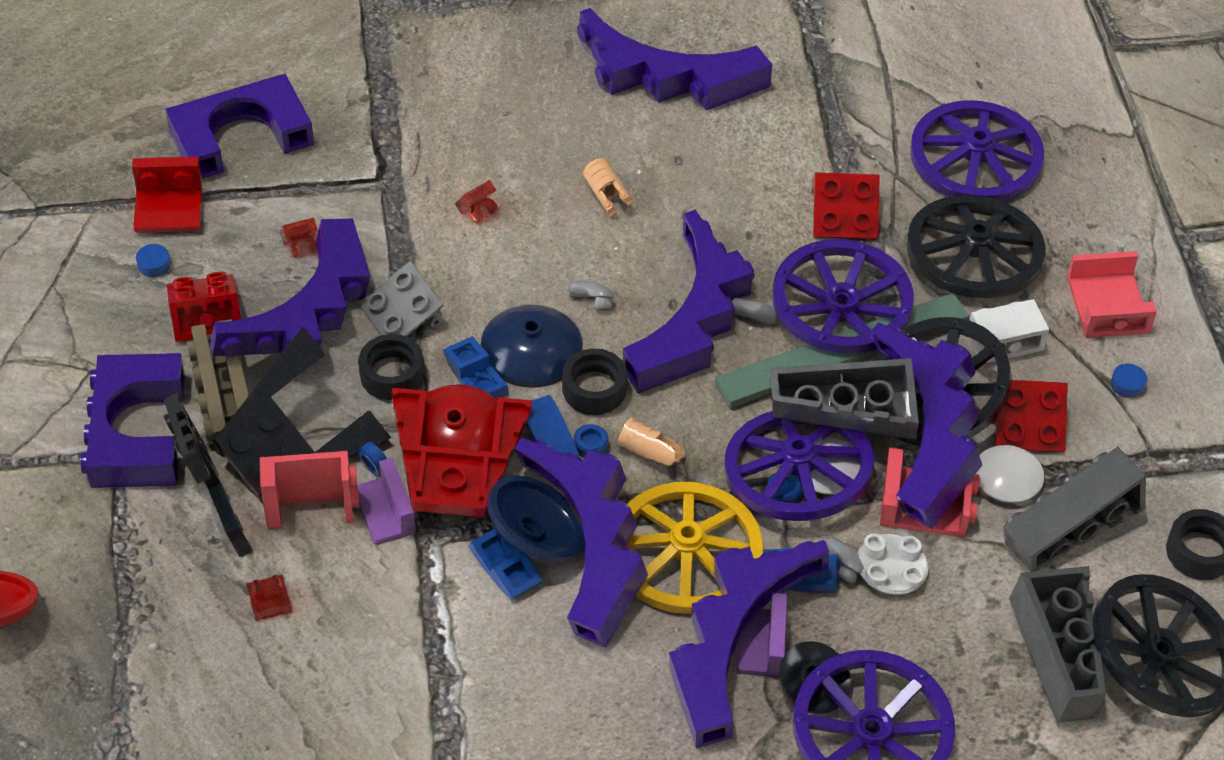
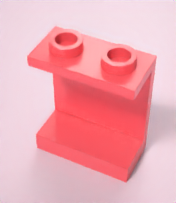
M1137 251L1072 256L1067 280L1085 338L1151 332L1157 310L1154 301H1142L1133 274L1138 260Z
M889 448L885 468L880 525L965 537L968 523L975 524L977 503L971 502L972 495L977 496L980 475H974L933 529H930L903 513L896 495L910 475L912 468L902 467L903 449Z
M348 451L260 457V486L267 529L282 528L281 505L344 500L346 523L354 522L353 508H360L356 465H349Z

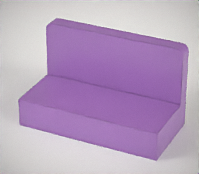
M393 458L379 461V479L358 484L360 509L374 544L384 543L416 533L414 511H412L411 503Z
M772 593L770 609L762 608L743 632L738 642L737 672L739 674L779 677V665L785 653L787 594Z

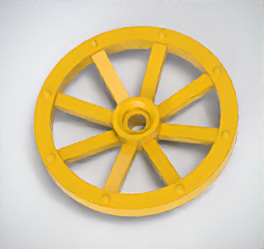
M696 482L666 483L642 492L627 504L631 508L634 519L642 514L668 531L667 533L632 536L626 545L630 549L669 545L646 567L648 576L636 595L638 599L654 608L677 614H692V603L698 602L705 596L722 595L720 590L706 595L690 596L693 561L698 559L716 579L714 575V557L706 548L725 551L730 548L742 549L750 546L754 559L759 558L763 553L761 531L752 513L737 498L717 487ZM683 499V520L677 523L653 506L665 501ZM694 500L713 504L723 511L698 524L694 521ZM735 519L742 527L748 543L707 534ZM674 558L681 561L679 596L662 592L647 584Z

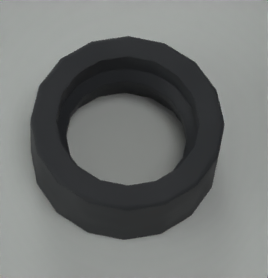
M381 335L368 341L361 349L358 359L361 384L369 394L379 399L392 400V388L417 390L422 385L425 375L424 357L422 349L414 340L404 335ZM389 357L402 358L412 364L409 371L394 377L380 376L371 369L376 362Z
M590 348L577 352L565 363L562 376V393L566 402L575 410L592 415L608 413L619 407L626 397L627 369L624 362L616 354L604 349ZM591 371L605 373L615 380V384L612 387L599 392L584 390L574 382L581 374Z
M1193 509L1182 513L1173 522L1166 544L1168 559L1177 570L1186 576L1198 580H1213L1223 576L1224 551L1223 554L1216 557H1205L1195 554L1183 543L1182 536L1190 532H1201L1216 539L1224 550V516L1207 509Z

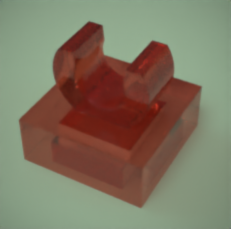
M488 180L464 194L455 205L461 215L471 209V216L478 223L485 218L480 211V207L487 208L490 215L498 210L496 202L490 199L497 190L492 182Z
M314 217L282 225L280 235L283 245L291 243L290 251L294 257L299 255L297 244L300 242H306L309 245L310 252H315L316 241L313 237L316 236L318 229Z
M273 575L270 578L257 579L246 583L255 621L292 612L283 575Z

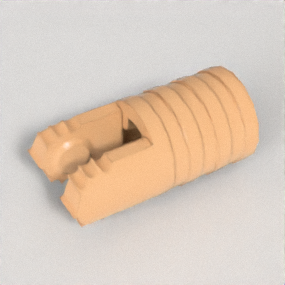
M595 159L585 167L583 176L609 217L617 214L616 208L610 199L615 198L618 194L627 206L633 203V198L606 159Z
M631 417L628 419L620 432L618 445L649 461L654 460L663 465L672 466L673 463H678L685 457V448L682 445L664 436L663 432L655 430V428L647 426L635 418Z

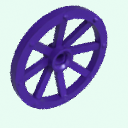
M963 100L938 106L920 119L912 134L910 155L914 168L920 177L932 188L948 197L973 195L1007 201L1023 194L1034 185L1042 169L1044 147L1036 129L1013 110L990 102ZM979 116L978 125L970 128L955 117ZM988 119L997 120L1011 128L991 132L987 128ZM943 122L960 135L926 134L938 123ZM1022 137L1028 145L1031 155L999 142ZM923 146H960L932 165L928 162L923 151ZM995 153L1029 166V168L1021 177L1013 181ZM962 158L970 161L965 185L949 180L940 174ZM987 162L1002 186L990 188L974 187L979 163Z
M829 239L804 245L784 259L774 277L772 300L778 318L795 337L825 351L849 354L877 349L871 334L872 330L857 314L893 318L886 326L890 328L895 326L902 330L907 326L911 317L914 292L905 270L896 260L882 250L858 241ZM840 255L854 257L845 282H836L824 256ZM813 260L827 291L794 275L793 272L804 263ZM864 261L875 265L888 275L859 291L854 287ZM788 284L820 302L790 306L785 294V285ZM896 286L901 306L892 307L861 302ZM826 313L829 315L821 331L810 327L799 318L800 316ZM839 321H847L860 336L844 337L835 336L832 333Z
M772 411L759 415L744 424L733 435L725 452L726 479L734 495L743 504L760 514L788 521L821 519L847 509L866 492L874 471L872 446L863 431L773 417ZM794 424H810L820 427L809 436L798 435ZM782 426L787 439L784 442L758 435ZM837 432L845 437L853 446H825L818 444L832 433ZM746 446L776 452L738 466L739 457ZM822 458L860 459L861 466L853 480ZM782 464L762 495L753 490L743 479L749 475ZM814 469L844 489L836 495L817 501L811 472ZM790 474L799 476L806 503H787L774 500Z
M857 650L842 653L826 660L808 675L796 698L793 712V731L796 744L804 760H847L861 748L867 750L868 760H881V748L899 760H924L892 739V737L939 733V744L931 760H948L955 738V720L951 704L943 689L920 666L892 653L876 650ZM864 668V709L860 710L832 679L833 676L844 671ZM876 669L895 673L910 681L884 710L877 707ZM820 686L852 722L808 715L810 701ZM919 691L927 697L937 716V720L894 724L892 722V719ZM810 729L853 736V738L829 757L825 758L816 746ZM867 730H871L875 732V734L869 733Z

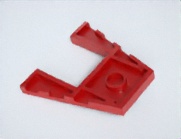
M392 388V403L412 511L485 517L488 511L487 497L489 491L503 477L515 450L514 448L531 414L532 400L497 397L492 452L421 446L427 391Z

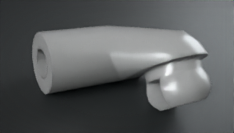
M570 280V297L595 298L594 306L600 310H609L612 307L611 300L614 298L611 289L595 281Z
M734 298L732 301L735 315L748 317L767 325L775 324L779 321L773 301L767 304L740 298Z
M833 536L829 537L826 541L829 555L837 554L840 562L844 564L838 571L839 576L850 583L856 582L858 575L864 569L857 554L858 552Z

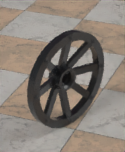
M949 196L926 205L914 216L907 236L909 258L923 277L941 289L972 298H998L1023 290L1039 275L1046 250L1043 235L1031 218L1008 203L984 196ZM957 211L965 225L937 219V217ZM971 211L984 212L993 216L987 221L976 220ZM1006 220L1023 234L993 230ZM924 227L955 234L922 245L920 243V234ZM1000 243L1030 246L1032 250L1030 263L1027 264ZM957 246L961 248L946 271L938 268L926 256ZM990 252H993L1019 273L1008 279L996 281L989 255ZM970 256L979 258L984 282L969 281L955 276Z
M953 317L927 319L902 329L909 338L915 341L931 335L948 334L946 342L954 346L958 344L960 335H963L985 346L971 360L976 371L994 357L998 370L997 382L967 383L963 388L971 396H991L986 405L978 412L979 419L966 434V437L971 438L989 426L1005 406L1012 384L1010 362L1003 345L997 337L988 329L975 322ZM878 351L872 361L891 359ZM920 392L916 393L917 406L923 404ZM924 414L918 425L916 440L894 437L903 442L921 446L924 431Z
M1138 574L1120 579L1103 594L1093 614L1094 641L1097 650L1101 653V658L1106 668L1129 694L1152 709L1179 717L1206 715L1224 703V620L1204 598L1179 582L1150 574ZM1139 592L1146 631L1119 603V598L1130 593ZM1153 593L1168 597L1182 605L1167 629L1159 627ZM1111 613L1139 643L1113 639ZM1191 613H1193L1205 625L1213 638L1182 643L1177 635ZM1219 651L1222 663L1221 677L1181 657ZM1121 654L1141 657L1145 667L1140 677L1127 665ZM1157 671L1163 673L1177 697L1165 694L1150 686ZM1177 671L1216 689V691L1206 697L1194 699Z

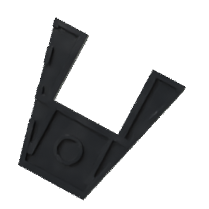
M304 327L296 334L213 441L257 497L262 495L260 486V457L348 451V457L358 454V450L368 441L378 445L391 438L372 412L368 410L314 452L272 399V396L326 355Z
M176 393L164 399L168 414L163 417L173 434V442L197 484L204 481L224 530L239 557L253 551L242 531L243 527L239 518L232 509L230 498L218 477L219 474L208 449Z

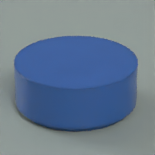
M146 245L136 254L138 270L146 276L162 275L170 267L169 252L162 245Z
M1129 363L1117 366L1111 378L1113 390L1124 397L1139 396L1143 393L1147 383L1145 371L1139 366Z
M588 424L576 430L574 443L580 457L585 458L589 450L599 454L607 452L609 437L605 429L598 425Z
M368 441L358 450V455L365 467L372 474L380 477L379 461L385 460L387 457L374 443Z
M776 473L770 476L767 482V486L769 485V483L771 482ZM790 474L774 500L797 503L802 495L800 478Z

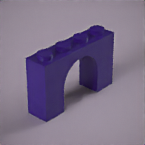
M286 73L165 109L169 132L181 157L199 156L202 179L224 173L221 150L214 135L222 126L233 121L254 120L265 124L274 133L284 154L314 145L312 122Z
M181 353L97 355L96 369L90 370L91 390H94L93 396L87 398V415L91 419L90 424L84 425V443L88 446L87 452L81 453L80 460L82 474H87L91 488L177 486L179 455L172 436H127L113 429L112 424L121 412L137 404L164 402V399L176 393L181 402H183L185 370Z

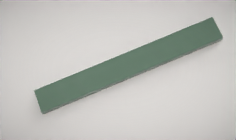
M950 293L914 306L906 327L923 320L938 317L969 320L970 315L954 293ZM883 317L866 323V325L872 330L878 322L888 325L893 318ZM853 328L835 334V336L844 337L860 336ZM935 335L927 336V337L921 338V339H919V340H923V339H926V338H929V337H932V336H935ZM807 344L715 377V386L728 407L732 409L771 395L770 368L863 362L874 358L878 349L846 354L825 351Z

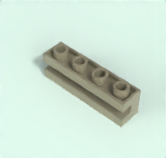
M230 319V320H224V321H219V322L232 321V319ZM205 324L191 327L193 341H187L190 361H198V367H192L196 388L203 387L204 393L197 395L201 414L208 413L209 420L203 421L206 440L212 441L249 395L240 355L212 357L210 350L212 334L207 335ZM215 445L216 454L222 453Z

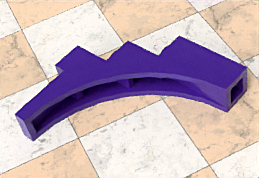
M591 8L580 11L579 25L577 26L578 36L583 43L586 42L592 51L594 59L597 61L595 76L598 83L604 85L611 95L643 84L645 90L648 93L651 92L658 103L690 92L692 97L696 101L698 100L705 110H709L769 88L771 85L773 64L757 45L734 52L718 54H685L665 51L641 44L620 34L603 22Z
M696 209L684 213L682 234L692 253L696 270L692 290L682 307L665 325L648 337L623 348V362L627 369V378L637 394L709 368L711 365V354L714 351L711 337L731 330L732 315L735 314L732 303L733 299L751 294L752 280L755 278L751 263L745 261L738 250L727 253L724 245L721 242L718 243L713 236L708 221L703 220Z
M353 218L321 219L316 238L318 267L304 288L286 303L263 314L242 320L214 323L210 342L212 357L276 353L281 355L303 327L320 347L322 342L320 331L341 330L347 308L345 300L364 299L370 280L369 269Z
M878 322L871 331L878 351L891 360L912 358L914 382L921 393L924 407V431L921 448L910 475L896 497L904 514L933 529L983 465L977 451L978 446L966 437V434L978 421L979 416L973 397L964 391L963 388L975 375L976 371L971 360V354L965 347L959 344L953 346L941 339L936 347L933 348L923 340L917 342L909 338L898 327L892 326L890 328Z
M521 437L514 449L522 467L545 478L561 491L578 512L582 522L585 537V568L579 593L567 616L569 624L575 635L606 648L648 576L641 555L633 549L626 547L637 528V524L631 508L626 503L616 499L627 480L621 462L610 453L604 452L599 454L592 450L588 451L582 461L580 457L571 452L563 454L553 450L545 442L540 440L532 442Z
M825 540L818 542L806 541L800 543L795 548L781 552L769 551L756 559L753 557L750 546L742 549L730 548L723 551L720 555L714 556V575L722 595L705 596L698 602L692 603V622L700 644H684L676 648L675 651L669 652L670 672L696 748L733 738V720L727 699L726 682L731 658L738 642L756 614L771 601L772 593H781L802 579L828 570L829 549Z

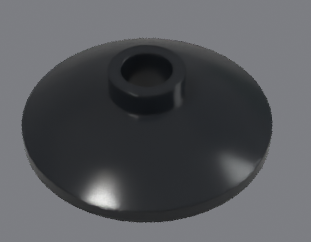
M815 641L801 642L791 647L784 654V658L779 665V681L787 698L795 705L799 690L808 675L820 664L839 655V653L828 645ZM849 670L832 677L847 696L851 689ZM820 686L810 701L808 712L826 714L838 709L839 706Z

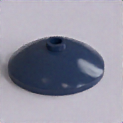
M521 305L499 313L487 324L481 337V346L489 354L491 366L505 382L521 387H542L562 380L563 367L567 360L577 352L582 351V337L576 324L564 313L542 305Z
M516 475L501 478L489 491L487 508L492 523L504 540L519 552L540 561L565 562L576 557L584 547L585 537L578 512L565 496L551 486L530 477Z

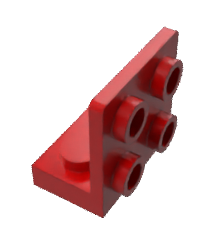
M199 156L133 158L132 170L136 186L134 232L199 231L203 190Z
M815 172L811 184V192L814 193L813 236L818 238L877 239L880 175Z
M219 271L210 273L203 279L193 280L192 277H180L174 279L173 283L167 284L175 342L193 339L192 326L205 324L206 333L210 335L213 332L214 323L230 319L232 321L241 320L233 274L227 275L226 272Z
M1012 380L1007 402L996 417L995 446L1010 445L1027 451L1064 452L1066 449L1068 383Z

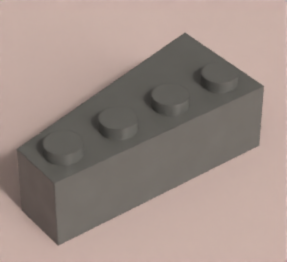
M912 358L770 368L773 417L917 439L919 420Z
M1118 446L1109 453L1103 452L1082 472H1074L1064 480L1062 486L1052 493L1046 492L1038 497L1032 507L1023 513L1017 512L1013 514L1003 526L1005 543L1030 572H1034L1067 554L1074 541L1077 540L1079 543L1084 544L1095 537L1096 532L1101 526L1107 524L1110 528H1113L1122 523L1124 519L1122 515L1132 510L1135 514H1138L1145 510L1146 475Z
M1089 566L1021 573L1009 597L1058 723L1093 719L1106 695L1101 653L1097 650L1094 641L1092 612L1094 599L1093 592L1089 590Z

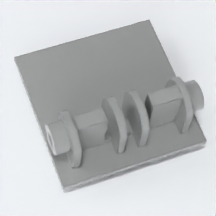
M411 261L359 302L381 335L397 334L407 337L423 323L433 328L442 323V312L440 309L444 306Z

